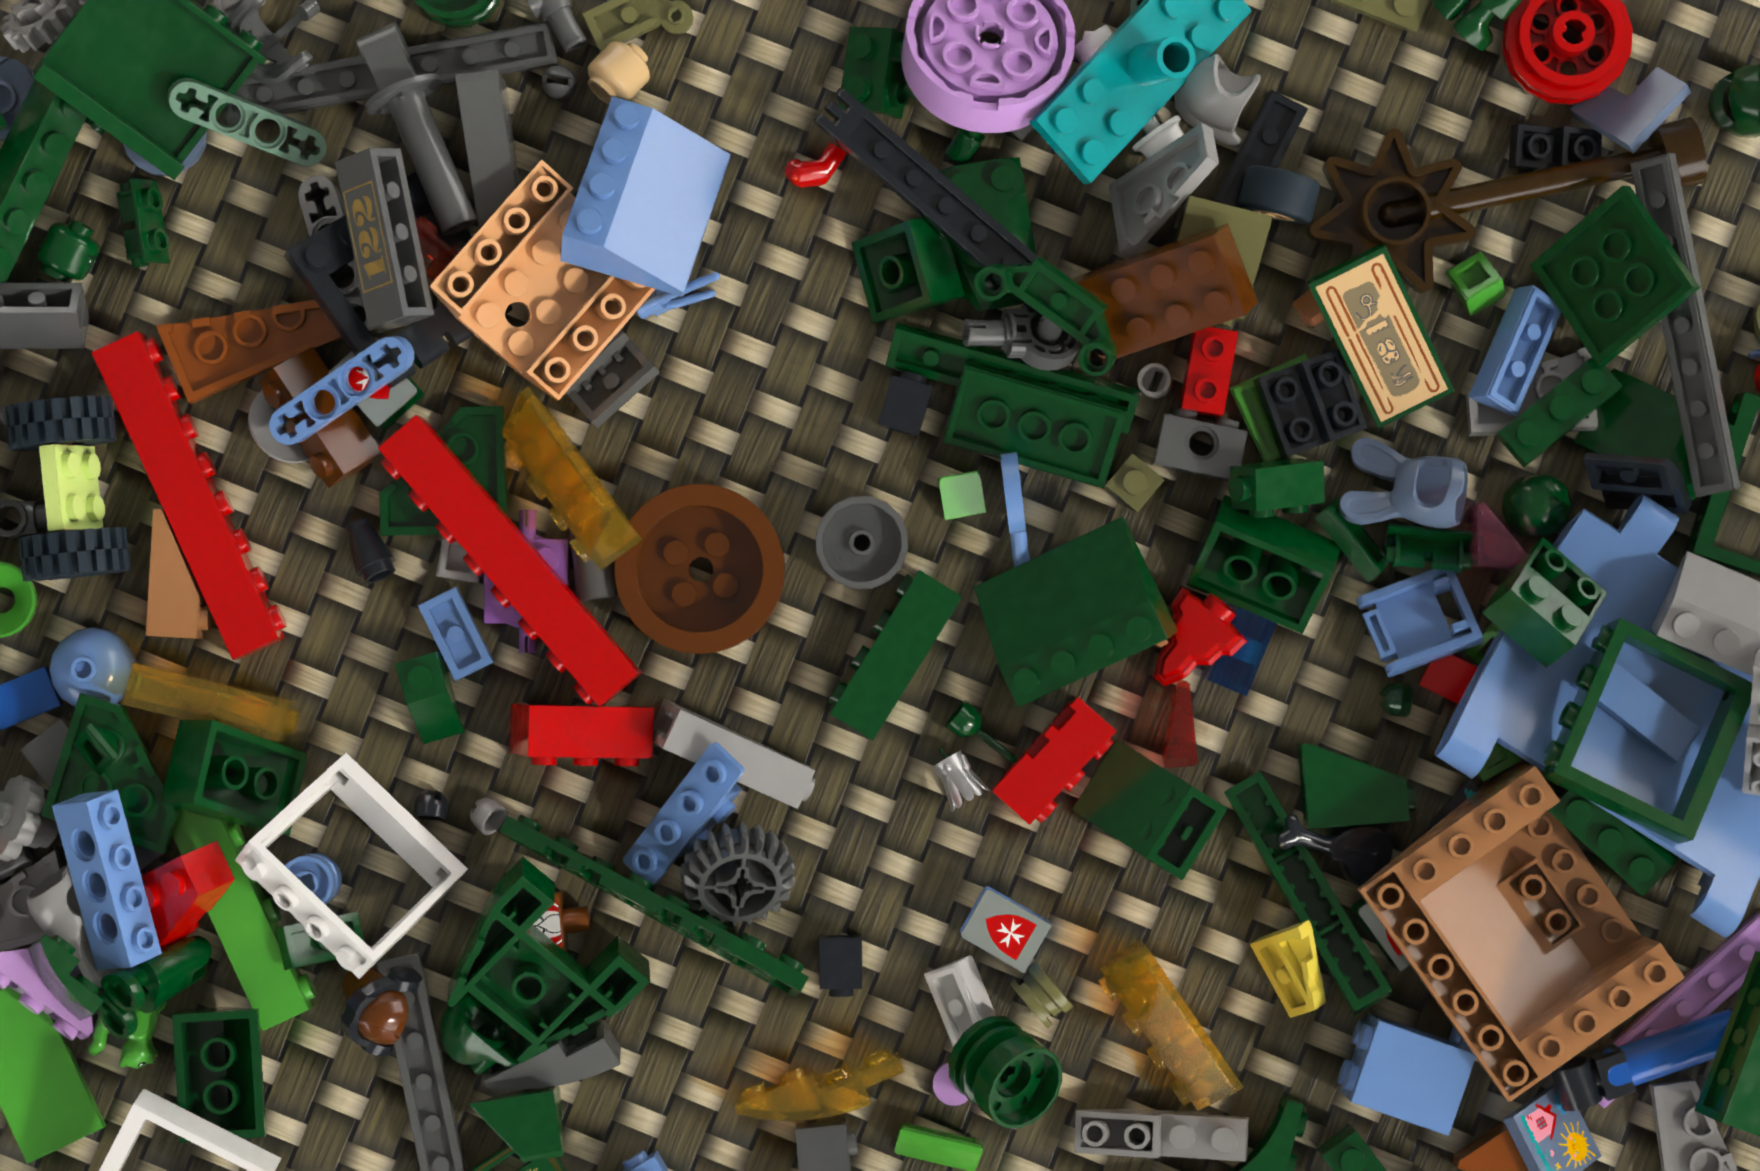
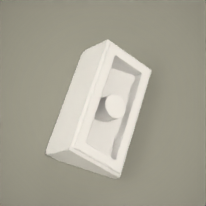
M966 956L924 974L953 1047L963 1032L975 1022L990 1016H996L972 956Z

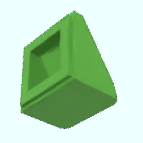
M1481 251L1445 272V276L1464 308L1471 316L1506 295L1503 279Z
M979 470L937 479L945 520L986 513Z

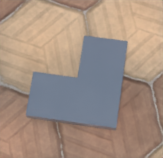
M1656 67L1629 96L1608 86L1598 96L1576 103L1570 110L1574 118L1634 154L1685 100L1691 91L1685 82Z

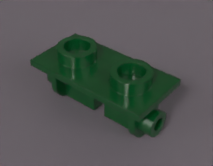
M132 178L127 183L119 184L120 192L116 193V196L118 198L121 223L135 222L136 226L135 229L123 231L127 260L132 262V268L147 267L149 263L169 264V238L164 228L161 209L163 201L158 190L157 181Z
M1388 524L1382 550L1384 561L1392 562L1393 567L1407 566L1423 568L1425 561L1431 562L1432 569L1461 573L1462 569L1469 570L1471 566V553L1468 552L1473 532Z

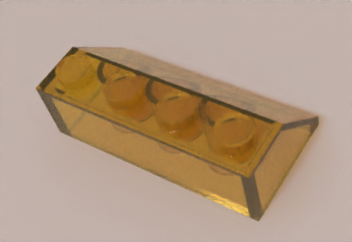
M529 386L521 391L501 431L510 444L504 451L519 470L525 466L532 476L526 482L540 500L547 497L554 506L548 511L549 515L562 531H565L567 528L571 530L576 538L570 544L583 562L586 563L592 559L603 570L643 539L552 413Z
M1138 939L1099 966L1104 975L1098 980L1099 984L1111 1001L1119 997L1128 1011L1122 1017L1135 1036L1142 1032L1146 1035L1152 1044L1151 1047L1146 1049V1052L1159 1071L1168 1067L1176 1079L1175 1082L1170 1084V1087L1184 1106L1192 1102L1197 1111L1243 1088L1241 1082L1141 939Z

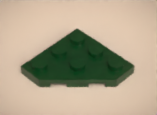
M461 407L450 418V421L438 435L508 516L505 407ZM402 476L398 480L394 479L393 482L391 481L379 493L380 536L441 535L435 527L439 519L430 509L423 512L408 495L412 488Z
M80 693L41 816L56 820L52 805L83 793L118 790L132 844L165 854L170 844L179 811L176 807L161 803L165 784L125 707L98 697ZM90 723L117 736L118 757L101 776L97 775L72 744Z

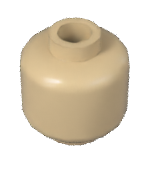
M617 41L609 43L588 65V76L590 78L588 86L600 100L607 104H610L612 96L630 101L650 79V71L646 65L648 61L646 53L634 43H629L628 45Z

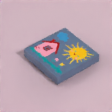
M1554 1083L1503 1119L1528 1171H1582L1602 1156L1580 1111L1562 1110Z

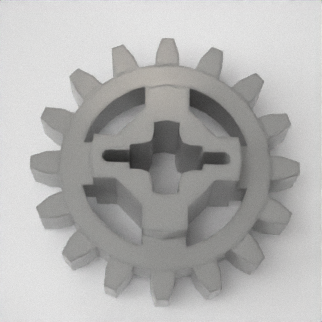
M20 0L19 3L13 4L10 7L12 13L3 17L5 24L0 27V30L15 51L20 49L22 53H25L30 47L36 51L46 42L49 45L53 43L54 39L59 36L85 0Z

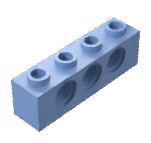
M118 790L83 793L52 805L96 970L131 968L162 954Z

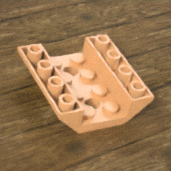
M540 160L433 281L429 288L458 321L519 375L559 401L655 289L560 261L562 234L575 197L570 193L573 187L548 164ZM520 303L527 309L528 320L524 326L515 327L507 321L505 312L510 304Z

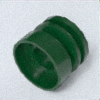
M990 1016L975 1022L963 1032L954 1045L948 1062L949 1078L955 1089L965 1095L969 1101L978 1105L980 1110L993 1121L1005 1128H1022L1038 1120L1049 1110L1057 1098L1062 1084V1066L1057 1056L1005 1016Z

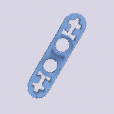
M401 336L384 337L278 408L272 414L269 421V429L272 436L277 442L284 445H292L306 440L406 372L414 361V349L411 343ZM387 346L391 349L398 347L401 351V354L397 357L399 365L395 362L388 363L378 369L372 363L382 360L389 354ZM356 366L363 368L369 376V383L362 391L355 390L349 383V373ZM320 390L329 391L335 399V406L329 414L321 413L315 406V397ZM306 412L310 418L304 419L295 426L297 434L284 431L283 426L287 424L285 415L288 418H292Z

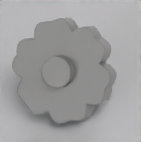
M23 775L10 778L4 791H0V860L5 862L17 859L23 846L33 849L49 847L58 833L56 820L41 816L45 805L44 788L37 785L35 780Z

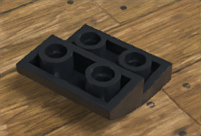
M1339 349L1253 380L1281 459L1367 429Z

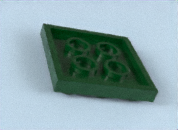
M1621 186L1530 264L1598 366L1608 364L1700 288L1630 186Z

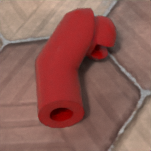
M830 142L818 160L801 162L799 159H793L789 161L785 167V176L793 185L801 188L822 186L830 180L847 153Z

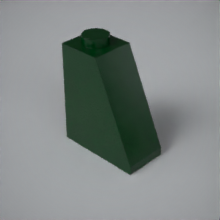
M1297 743L1303 825L1305 828L1316 829L1410 821L1409 811L1416 810V798L1413 785L1407 786V778L1309 743Z

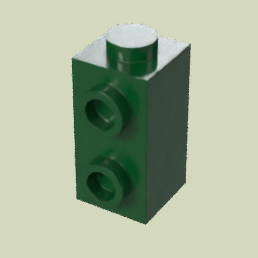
M1291 458L1230 466L1229 494L1231 496V508L1248 510V517L1253 518L1274 516V509L1281 508L1283 513L1308 512V505L1325 503L1324 461Z

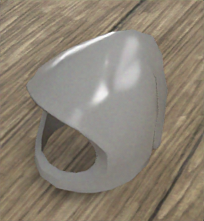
M1214 54L1194 66L1187 77V81L1174 94L1175 109L1184 121L1192 127L1203 123L1213 129L1216 140L1233 147H1239L1243 141L1236 134L1235 128L1243 108L1260 82L1261 74L1237 75L1229 70L1220 55Z

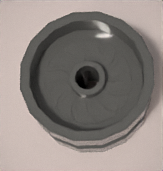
M870 496L849 497L834 504L822 517L816 533V554L824 571L838 584L855 590L874 589L889 582L902 568L908 552V532L900 514L888 503ZM859 535H865L866 538L870 539V547L865 551H859L854 546L855 538Z

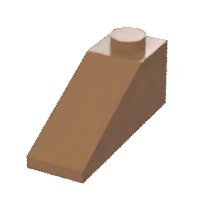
M153 509L146 636L204 639L205 631H210L212 626V614L208 605H206V601L164 510Z

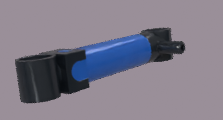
M1734 1007L1620 1046L1610 1043L1584 1052L1585 1055L1574 1056L1551 1073L1562 1110L1578 1111L1598 1104L1603 1097L1607 1101L1636 1092V1085L1714 1059Z

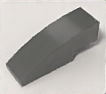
M602 1020L575 1036L564 1037L549 1045L548 1050L523 1063L519 1062L514 1066L508 1067L495 1063L484 1074V1083L490 1089L507 1090L540 1089L573 1083L619 1066L621 1046L605 1020Z

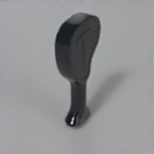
M1290 814L1285 818V829L1276 837L1277 844L1281 849L1287 850L1294 845H1301L1323 852L1326 857L1337 861L1345 878L1358 887L1362 886L1390 863L1393 853L1391 837L1381 829L1372 826L1353 825L1342 827L1326 836L1304 829L1300 825L1296 814Z

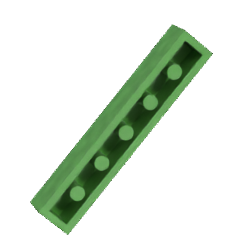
M177 808L179 815L172 836L181 856L218 841L235 878L234 882L212 910L208 911V914L251 1007L259 1008V1022L262 1031L316 1006L312 998L316 997L317 993L308 974L301 975L298 968L284 970L276 929L280 928L277 921L281 920V914L272 897L266 899L260 884L250 879L244 873L242 866L235 861L243 849L242 845L246 843L240 825Z

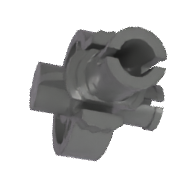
M1023 305L1021 309H1004L1001 320L965 319L962 326V338L968 337L963 339L964 346H999L1000 350L1006 353L1007 358H1021L1026 364L1040 370L1052 371L1066 367L1073 361L1082 343L1040 313H1034L1026 305Z

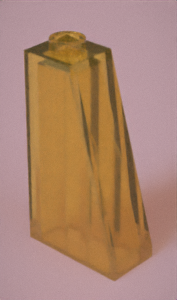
M133 663L122 703L130 707L185 720H214L276 742L286 741L287 734L294 735L300 714L299 711L294 710L296 700L154 663Z

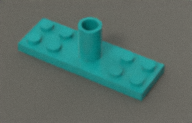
M1144 0L1029 121L1030 124L1083 184L1092 183L1187 81V77L1194 66L1208 58L1252 11L1244 0Z

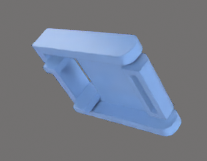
M1431 569L1364 594L1356 599L1359 610L1373 606L1376 608L1363 613L1362 617L1381 662H1387L1395 658L1398 659L1384 667L1388 677L1399 675L1483 643V635L1455 571ZM1451 591L1463 619L1452 624L1451 630L1436 598L1437 595Z

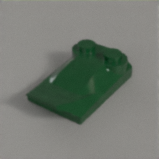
M1020 157L999 158L939 170L1036 254ZM950 241L965 295L962 298L969 301L978 312L1023 304L1012 293H1006L995 301L985 300L980 297L975 290L974 280L977 273L983 268Z

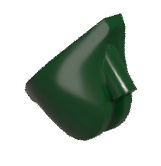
M469 992L453 1008L448 1005L442 1018L441 1038L444 1048L451 1058L461 1064L471 1065L472 1070L481 1076L495 1063L507 1067L519 1063L516 1060L517 1051L508 1024Z

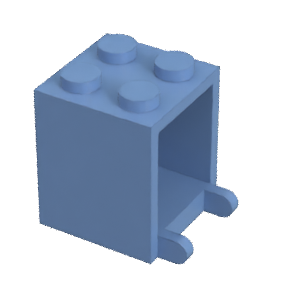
M1367 1012L1365 1021L1359 1019L1353 1031L1351 1043L1355 1044L1356 1047L1351 1061L1345 1059L1340 1069L1337 1081L1338 1084L1342 1085L1340 1092L1352 1103L1449 1136L1476 1057L1455 1027H1453L1449 1040Z

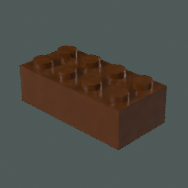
M1228 223L1087 272L1072 279L1109 306L1104 314L1112 341L1117 347L1116 359L1244 316L1258 303ZM1096 349L1098 356L1105 359V354L1101 350Z

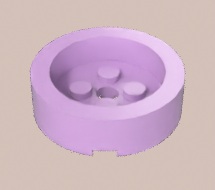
M913 0L908 13L901 51L902 69L908 86L918 101L929 112L946 123L979 133L1014 131L1030 125L1029 121L1067 82L1075 49V25L1072 15L1063 0ZM984 32L996 33L1001 38L1000 45L998 43H986L985 41L981 43L979 35Z

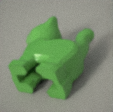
M168 1000L150 1013H143L138 1009L135 1010L138 1026L135 1033L128 1037V1040L122 1047L119 1061L120 1068L128 1066L138 1069L146 1064H153L156 1061L158 1051L153 1045L152 1036L157 1027L158 1016L161 1010L167 1006ZM98 1015L94 1026L93 1041L88 1046V1053L93 1056L99 1055L105 1049L109 1033L100 1015Z

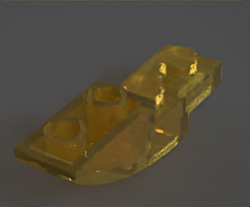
M887 1049L865 1057L863 1060L866 1065L850 1071L848 1065L825 1074L826 1082L821 1084L814 1068L804 1072L803 1067L800 1066L779 1075L781 1082L765 1088L762 1082L740 1092L742 1099L736 1101L735 1109L737 1114L777 1121H804L848 1113L871 1105L872 1098L867 1087L903 1073L904 1066L898 1052L889 1055Z

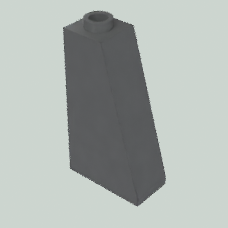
M497 69L455 75L479 229L519 185L507 83Z

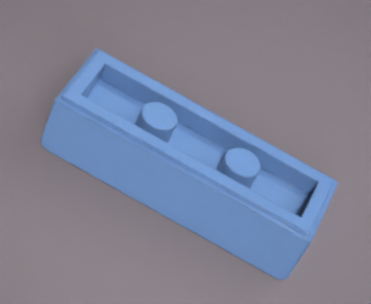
M1534 285L1518 287L1514 290L1470 391V398L1511 416L1518 415L1561 314L1552 297Z

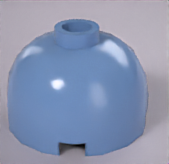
M91 627L73 632L59 643L52 654L49 671L53 687L63 700L76 707L80 693L119 704L135 686L138 672L135 653L130 645H127L125 640L112 630Z

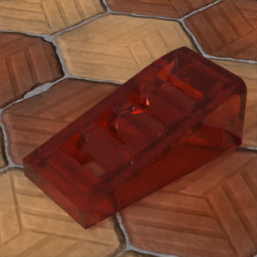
M1185 680L1177 681L1173 689L1161 761L1164 769L1195 766L1198 763L1190 683Z

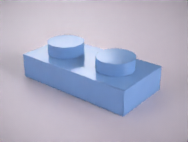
M454 587L418 605L455 681L494 663L458 587Z

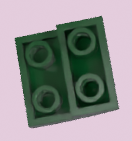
M45 934L33 942L28 948L32 962L39 976L54 997L80 1021L94 1015L104 1000L96 995L99 988L82 975H78L76 979L70 975L80 962L78 958L72 955L75 952V948L58 935H54L51 939Z

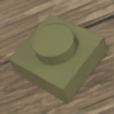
M1132 453L1107 482L1105 487L1137 513L1163 483L1164 479Z

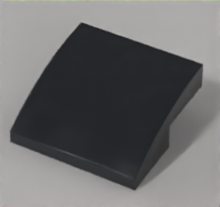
M1585 453L1583 460L1592 489L1602 491L1606 508L1628 510L1633 502L1641 494H1644L1674 514L1687 515L1692 505V500L1681 473L1669 459Z

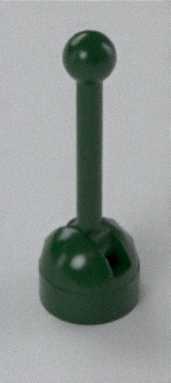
M963 701L947 720L945 727L960 737H970L975 734L1012 764L1016 763L1019 758L981 729L980 713L969 702Z

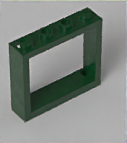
M1748 392L1735 394L1727 418L1728 423L1735 426L1730 436L1737 470L1756 412L1760 413V396ZM1731 490L1702 496L1684 554L1687 550L1732 570L1760 579V561L1713 546Z
M1622 618L1616 619L1606 624V626L1602 625L1598 636L1592 640L1591 647L1595 649L1590 663H1585L1576 677L1575 686L1579 687L1574 701H1569L1561 712L1558 724L1562 726L1557 740H1552L1544 752L1547 755L1543 762L1546 766L1542 776L1678 844L1692 841L1750 706L1752 682ZM1624 642L1724 691L1672 815L1571 766Z

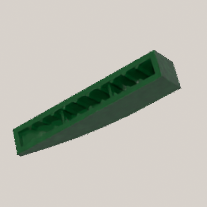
M1259 771L1224 792L1225 796L1299 923L1307 920L1310 921L1317 954L1353 1015L1356 1016L1389 997L1392 993L1390 985L1307 847L1294 845L1285 850L1281 849L1277 844L1276 837L1285 829L1287 814L1262 772Z

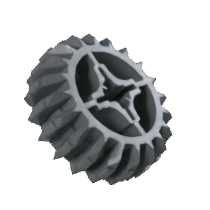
M741 821L736 829H730L724 823L723 829L719 833L708 828L707 840L695 838L694 849L686 850L685 863L681 864L680 869L682 893L685 895L692 911H698V915L701 918H704L705 914L722 923L728 921V924L733 929L740 921H745L749 927H751L754 918L759 917L766 921L769 910L780 912L781 901L789 900L790 888L794 886V863L792 856L789 855L787 845L783 840H778L773 830L764 833L759 823L751 829H747V826Z

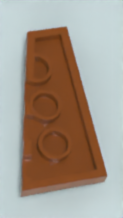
M315 299L273 306V308L248 310L213 318L193 319L189 322L156 325L187 401L190 404L268 372L273 367L312 346L317 351L343 339Z

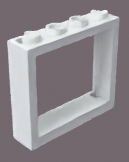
M347 753L341 756L250 839L235 859L250 879L257 881L273 896L274 901L281 909L289 911L304 926L310 937L320 941L336 956L338 963L344 969L351 971L359 979L449 892L468 870ZM330 790L433 887L372 948L356 935L267 849Z
M143 1089L132 1105L99 1171L122 1170L147 1120L248 1171H275L282 1158Z

